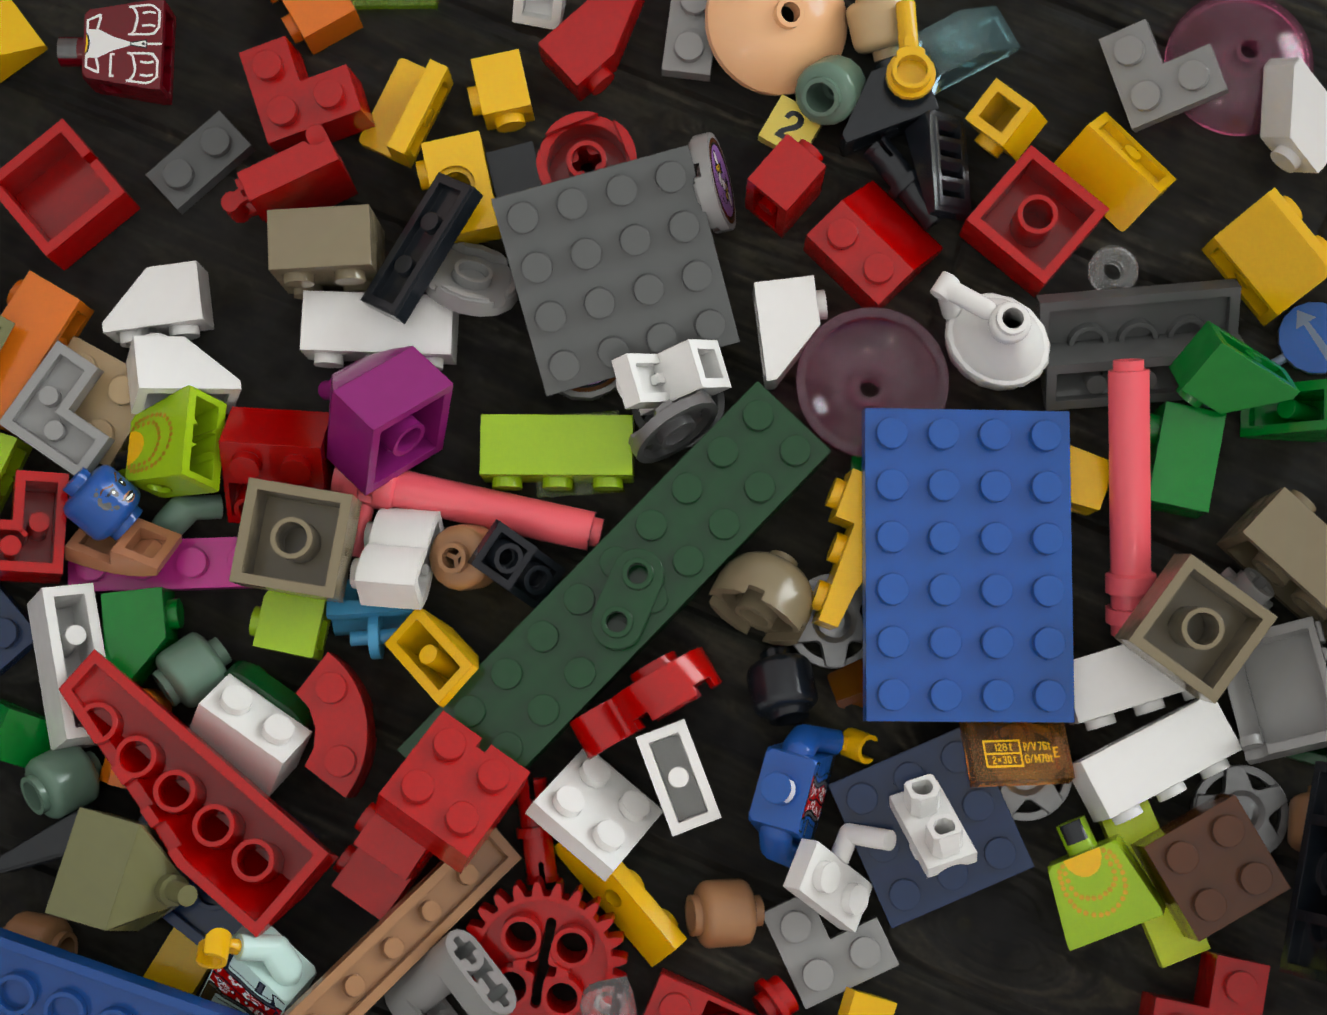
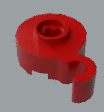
M702 646L680 657L677 656L675 651H671L631 674L630 678L633 684L611 699L571 721L569 725L590 760L609 747L646 728L641 720L642 718L649 715L652 721L656 719L660 721L701 697L702 695L697 687L702 683L707 682L710 689H713L720 685L722 680Z

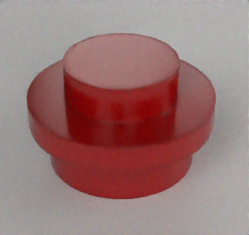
M773 975L768 980L760 978L754 983L757 994L752 997V1001L761 1015H792L799 1010V1005L794 995L777 975Z

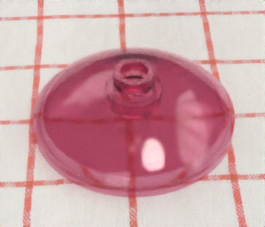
M1273 0L1201 1L1192 7L1174 28L1168 40L1164 57L1165 63L1209 43L1212 45L1230 93L1184 113L1200 126L1228 136L1260 134L1263 67L1270 58L1301 57L1312 73L1314 68L1311 44L1303 27L1288 10ZM1242 46L1252 48L1255 58L1245 57L1241 53L1240 48Z
M878 307L853 309L841 313L823 324L806 344L801 354L796 374L798 403L811 429L834 449L861 458V411L864 408L944 409L949 391L946 361L933 336L911 317L891 309ZM867 381L873 382L878 388V394L874 397H866L861 393L860 385Z

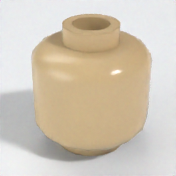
M855 0V3L847 8L846 18L855 51L860 54L872 53L874 62L896 56V51L899 49L896 3L902 0Z

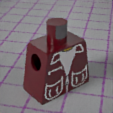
M146 0L90 9L85 14L84 37L58 38V62L61 67H82L83 79L97 93L161 105H172L176 16L165 0Z

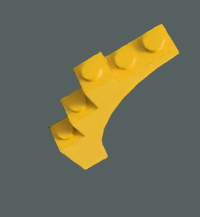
M1070 445L1071 512L1087 516L1099 511L1109 486V460ZM854 468L845 474L843 480L837 477L834 479L825 502V506L832 508L828 522L846 528L845 534L836 533L829 548L826 560L832 562L833 566L827 582L819 580L813 591L812 607L816 612L811 623L828 630L838 628L856 590L862 584V471Z

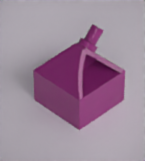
M414 346L374 353L331 375L330 380L322 381L318 387L319 396L324 400H330L326 458L365 496L388 483L391 479L398 477L443 449L453 383Z

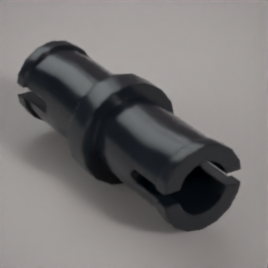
M885 135L879 140L880 143L876 141L863 154V158L868 160L891 189L888 193L894 200L900 198L921 223L923 229L928 231L934 226L933 224L939 223L943 217L928 214L915 168L909 164L890 141V138Z

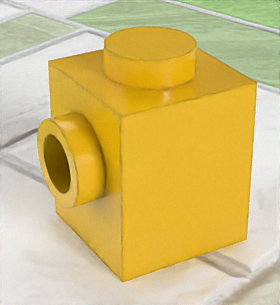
M519 49L470 59L476 86L467 87L473 116L483 115L488 131L497 129L501 133L513 132L522 129L526 125L525 122L535 120Z
M997 78L965 117L966 121L979 133L974 140L979 146L997 159L1004 152L1015 161L1020 158L1048 122L1035 105Z

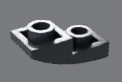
M497 519L467 562L533 609L551 593L566 571L564 567L538 550L535 545Z

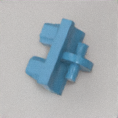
M350 579L347 580L343 603L326 601L327 619L332 621L335 636L350 635L351 646L368 645L372 660L383 659L384 643L414 611L412 609L360 605L357 589L351 587Z

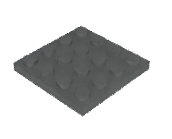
M689 145L491 199L546 396L616 377L611 360L626 353L658 354L688 339L718 340L719 347L740 342L707 214L702 211L695 195L693 183H695L694 177L697 176Z

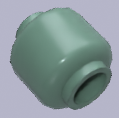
M841 55L825 56L805 68L798 77L795 88L796 103L802 114L811 122L820 125H836L851 116L865 86L866 78L860 66L852 59Z
M192 632L156 656L155 664L157 670L151 674L160 690L173 706L181 702L188 708H194L225 678L224 673L227 671L225 666L231 663L232 659L216 637L207 642L203 636Z
M79 746L56 750L50 749L32 758L26 765L25 777L20 782L23 797L36 814H45L52 819H62L79 809V807L88 806L97 799L100 793L99 777L102 765L93 752H85Z

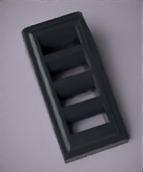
M935 110L926 111L904 131L928 214L965 222L971 214L967 141L963 119L960 116ZM943 191H947L949 196L943 195Z
M85 806V807H83V808H87V809H93V810L101 811V809H100L99 806ZM79 809L0 855V874L14 873L62 859Z

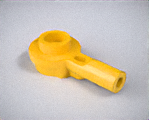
M902 0L896 3L899 49L896 51V56L891 59L887 66L885 79L888 88L894 95L905 100H916L924 97L931 91L935 84L936 70L934 63L925 54V49L919 46L916 3L913 0Z

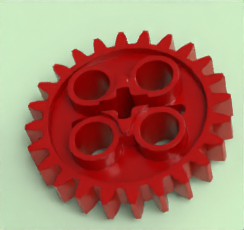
M537 876L531 891H528L525 884L519 879L513 885V897H510L501 888L496 891L494 901L497 908L487 902H483L480 905L478 913L484 921L471 919L466 930L481 944L503 974L507 972L517 973L526 983L525 988L514 990L517 999L516 1007L509 1015H609V1010L604 1003L618 1005L621 994L613 986L625 985L627 973L615 967L627 964L629 954L626 951L614 949L623 942L625 936L624 931H608V928L614 922L615 913L610 912L601 916L596 913L602 899L601 897L597 896L586 904L581 900L584 889L583 885L579 884L570 895L564 893L563 878H558L553 890H546L542 876ZM554 918L556 920V928L548 957V964L550 966L543 982L541 1003L534 1005L531 998L540 965L538 956L544 944L547 919ZM515 922L530 924L535 930L536 938L530 941L518 939L511 930V924ZM567 933H577L585 939L587 948L582 951H571L563 945L561 937ZM558 983H566L576 991L577 997L570 1001L560 1000L553 994L551 987Z

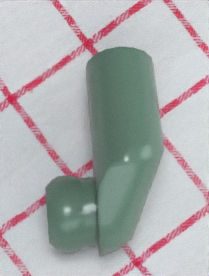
M221 494L172 497L154 516L152 523L183 535L196 520L222 519L223 501Z

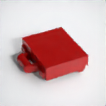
M313 124L307 128L305 136L308 143L302 141L236 173L238 178L234 181L238 189L225 193L221 199L222 208L233 221L245 223L249 218L259 215L261 220L267 223V210L334 206L359 194L341 157L321 125Z

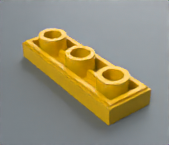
M558 843L554 846L557 856L593 898L597 896L602 898L600 902L601 908L606 913H615L614 923L621 931H624L625 936L651 967H654L687 940L686 936L678 928L675 917L669 911L659 906L644 888L641 877L635 871L627 868L623 862L619 864L606 881H603L562 844Z

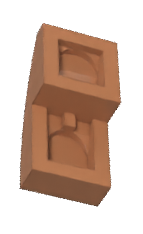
M140 518L116 541L112 537L96 541L79 528L65 545V560L113 574L143 577L157 576L181 544L182 534Z

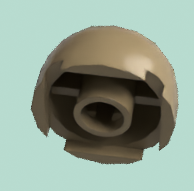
M772 550L770 553L754 551L738 555L725 565L709 592V595H712L709 603L711 608L724 621L746 635L750 628L753 627L766 632L762 640L763 642L772 645L791 646L798 643L809 622L813 610V591L808 579L797 567L798 563L792 556L779 550Z

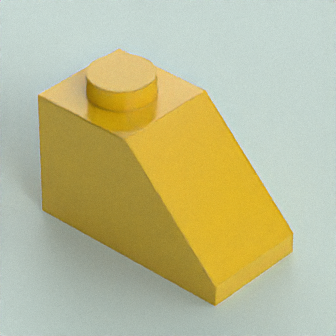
M423 608L421 610H414L384 643L430 697L443 708L479 669V656L451 626Z

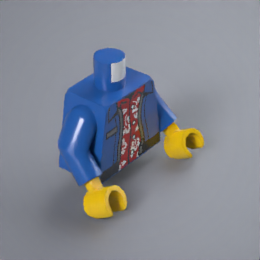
M802 724L794 727L784 742L768 747L749 812V821L759 832L760 850L767 859L788 868L791 867L801 839H814L836 755L840 753L842 756L860 763L870 764L873 758L863 755L862 747L868 740L878 741L875 735L853 727L847 728L842 733L839 729Z

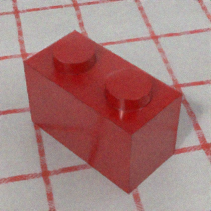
M786 134L747 178L745 208L783 238L821 193L826 165L822 162L824 159L822 154L808 141L801 139L797 142L789 134Z

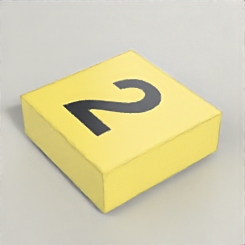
M782 94L760 131L758 141L774 149L784 136L789 134L797 142L804 139L812 144L822 125L811 122L802 114L796 101Z

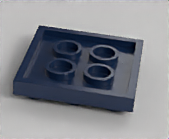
M970 723L828 784L845 824L852 823L893 830L896 834V845L891 851L855 846L891 928L1035 867L992 771L986 766L985 756ZM927 774L934 775L936 781L938 780L977 851V862L969 865L959 864L951 866L930 878H927L919 861L914 858L910 851L909 842L889 806V796L903 792L906 781Z

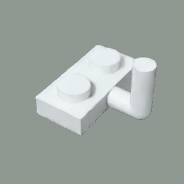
M846 823L840 827L831 851L819 841L801 839L783 887L838 929L856 933L862 914L867 908L873 885L848 865L854 848L857 845L891 851L896 845V834L893 830Z

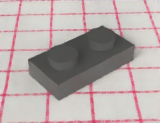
M219 110L145 175L183 215L255 152V149Z

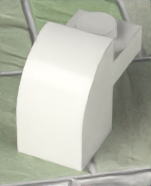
M688 339L658 354L626 353L611 360L616 376L617 391L623 399L625 409H639L640 415L654 414L655 408L670 399L672 402H676L693 395L699 390H704L711 397L732 388L718 340Z

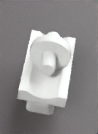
M927 774L908 780L904 784L903 792L889 796V806L909 842L910 851L914 858L919 861L927 878L936 876L944 869L954 865H969L977 862V851L934 775Z

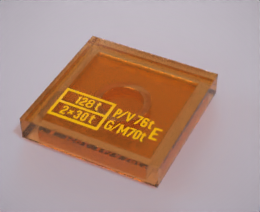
M959 722L970 787L1069 784L1075 778L1064 723Z

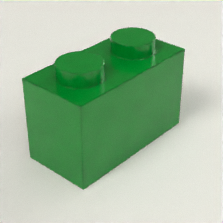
M1169 401L1159 406L1154 414L1150 413L1151 510L1194 519L1209 513L1226 413L1220 414L1216 411Z

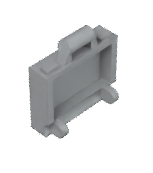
M1313 616L1271 626L1227 687L1240 736L1241 748L1244 751L1246 761L1250 765L1327 747V648H1323V644L1327 642L1321 622L1315 621Z

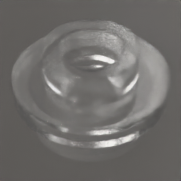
M1116 245L1099 249L1092 256L1088 264V278L1096 290L1132 287L1139 274L1138 263L1134 255L1126 248ZM1108 264L1117 266L1120 270V278H1108L1104 273V266Z

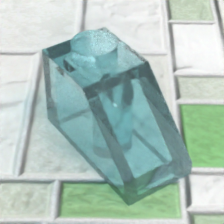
M997 6L959 10L918 32L919 46L925 49V54L935 66L936 78L935 84L932 87L934 95L1020 49L1019 43Z

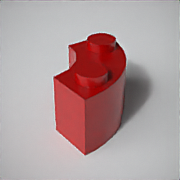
M327 652L296 692L309 708L315 725L314 748L305 767L343 797L353 798L357 796L363 787L374 761L377 738H375L373 705L363 682L351 666L339 655Z

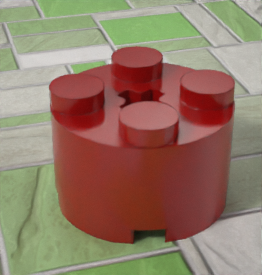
M580 111L568 114L550 126L538 149L536 167L540 184L543 185L585 173L581 171L583 164L589 163L593 170L637 159L634 142L623 125L615 120L612 121L598 116V113Z

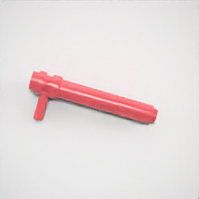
M1141 358L1114 359L1113 369L1108 370L1110 571L1105 573V593L1110 595V604L1105 605V622L1111 625V635L1114 637L1157 579L1156 573L1151 571L1150 369L1144 368V359Z
M336 467L334 468L331 482V491L352 494L362 502L352 557L360 558L364 549L366 524L369 521L372 522L374 510H379L380 508L440 511L441 517L444 520L484 526L487 529H490L497 519L522 537L585 551L588 550L589 546L595 547L600 542L605 520L595 517L596 512L412 471H406L398 477L391 479L388 483L366 496Z

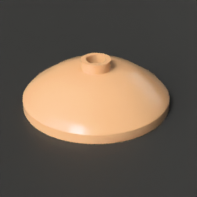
M707 0L705 30L714 57L734 81L759 94L768 96L795 94L798 77L805 68L825 56L841 55L846 43L848 23L844 0ZM783 6L792 10L794 14L793 22H788L782 17L781 9Z

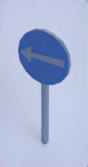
M1304 303L1294 307L1283 318L1278 329V347L1281 354L1271 359L1273 362L1280 366L1288 362L1294 369L1306 374L1323 375L1327 373L1326 303ZM1203 404L1204 408H1210L1207 405Z

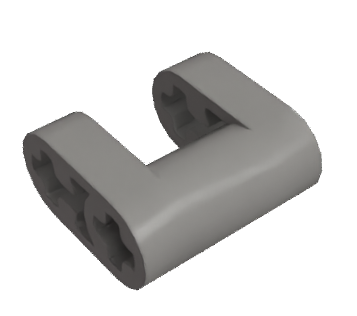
M460 929L452 930L445 935L384 994L386 1005L392 1015H425L426 1013L427 1015H458L446 1000L450 993L454 995L468 1015H509L515 1009L517 1000L511 984L481 944L470 933Z

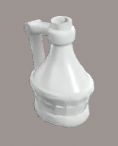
M943 271L931 288L930 293L938 299L942 316L946 319L945 346L951 362L958 371L978 386L996 391L1024 387L1031 381L1038 379L1049 363L1051 344L1045 326L1034 312L1012 297L996 293L980 294L961 284L954 275Z

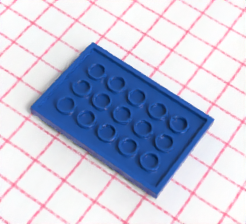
M864 408L861 411L863 721L1075 723L1069 411Z

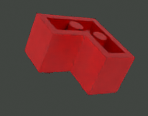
M286 36L239 52L267 143L277 153L302 141L308 143L305 133L307 128L313 124H319L325 129L331 143L376 127L362 83L347 64L309 77L302 55Z
M16 470L13 482L11 520L0 519V581L59 584L63 575L66 516L63 508L68 500V494L63 491V488L69 482L68 473Z
M372 802L355 824L354 828L360 832L353 843L355 846L350 844L333 867V870L339 875L331 886L380 920L407 894L433 854L374 812L376 803Z
M1204 951L1201 954L1194 1001L1142 991L1138 1015H1262L1270 965L1236 956Z

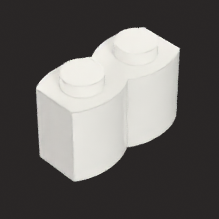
M380 508L374 521H369L366 524L364 549L360 558H355L352 561L350 568V585L353 589H357L360 605L421 610L423 608L433 577L429 562L430 547L436 536L444 530L440 511Z

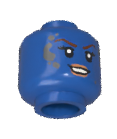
M109 465L99 466L91 473L82 467L63 488V491L70 496L63 508L65 516L96 541H101L108 537H112L115 541L118 540L143 512V509L138 506L141 498L138 488Z

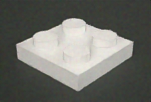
M582 748L533 801L525 814L603 881H606L659 818L663 810L599 755L589 760Z

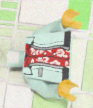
M244 926L233 936L224 928H214L206 934L205 939L198 943L197 965L212 969L199 997L250 1015H282L309 989L317 974L315 966L272 926L259 937H255Z

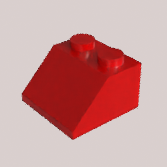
M873 180L841 200L806 235L803 251L872 318L943 250V247Z

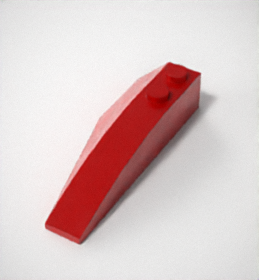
M94 649L59 687L58 690L94 744L99 746L111 764V769L120 783L127 788L141 809L140 813L149 826L155 830L169 851L167 853L177 868L255 937L262 935L303 899L338 858L334 852L249 778L97 650Z

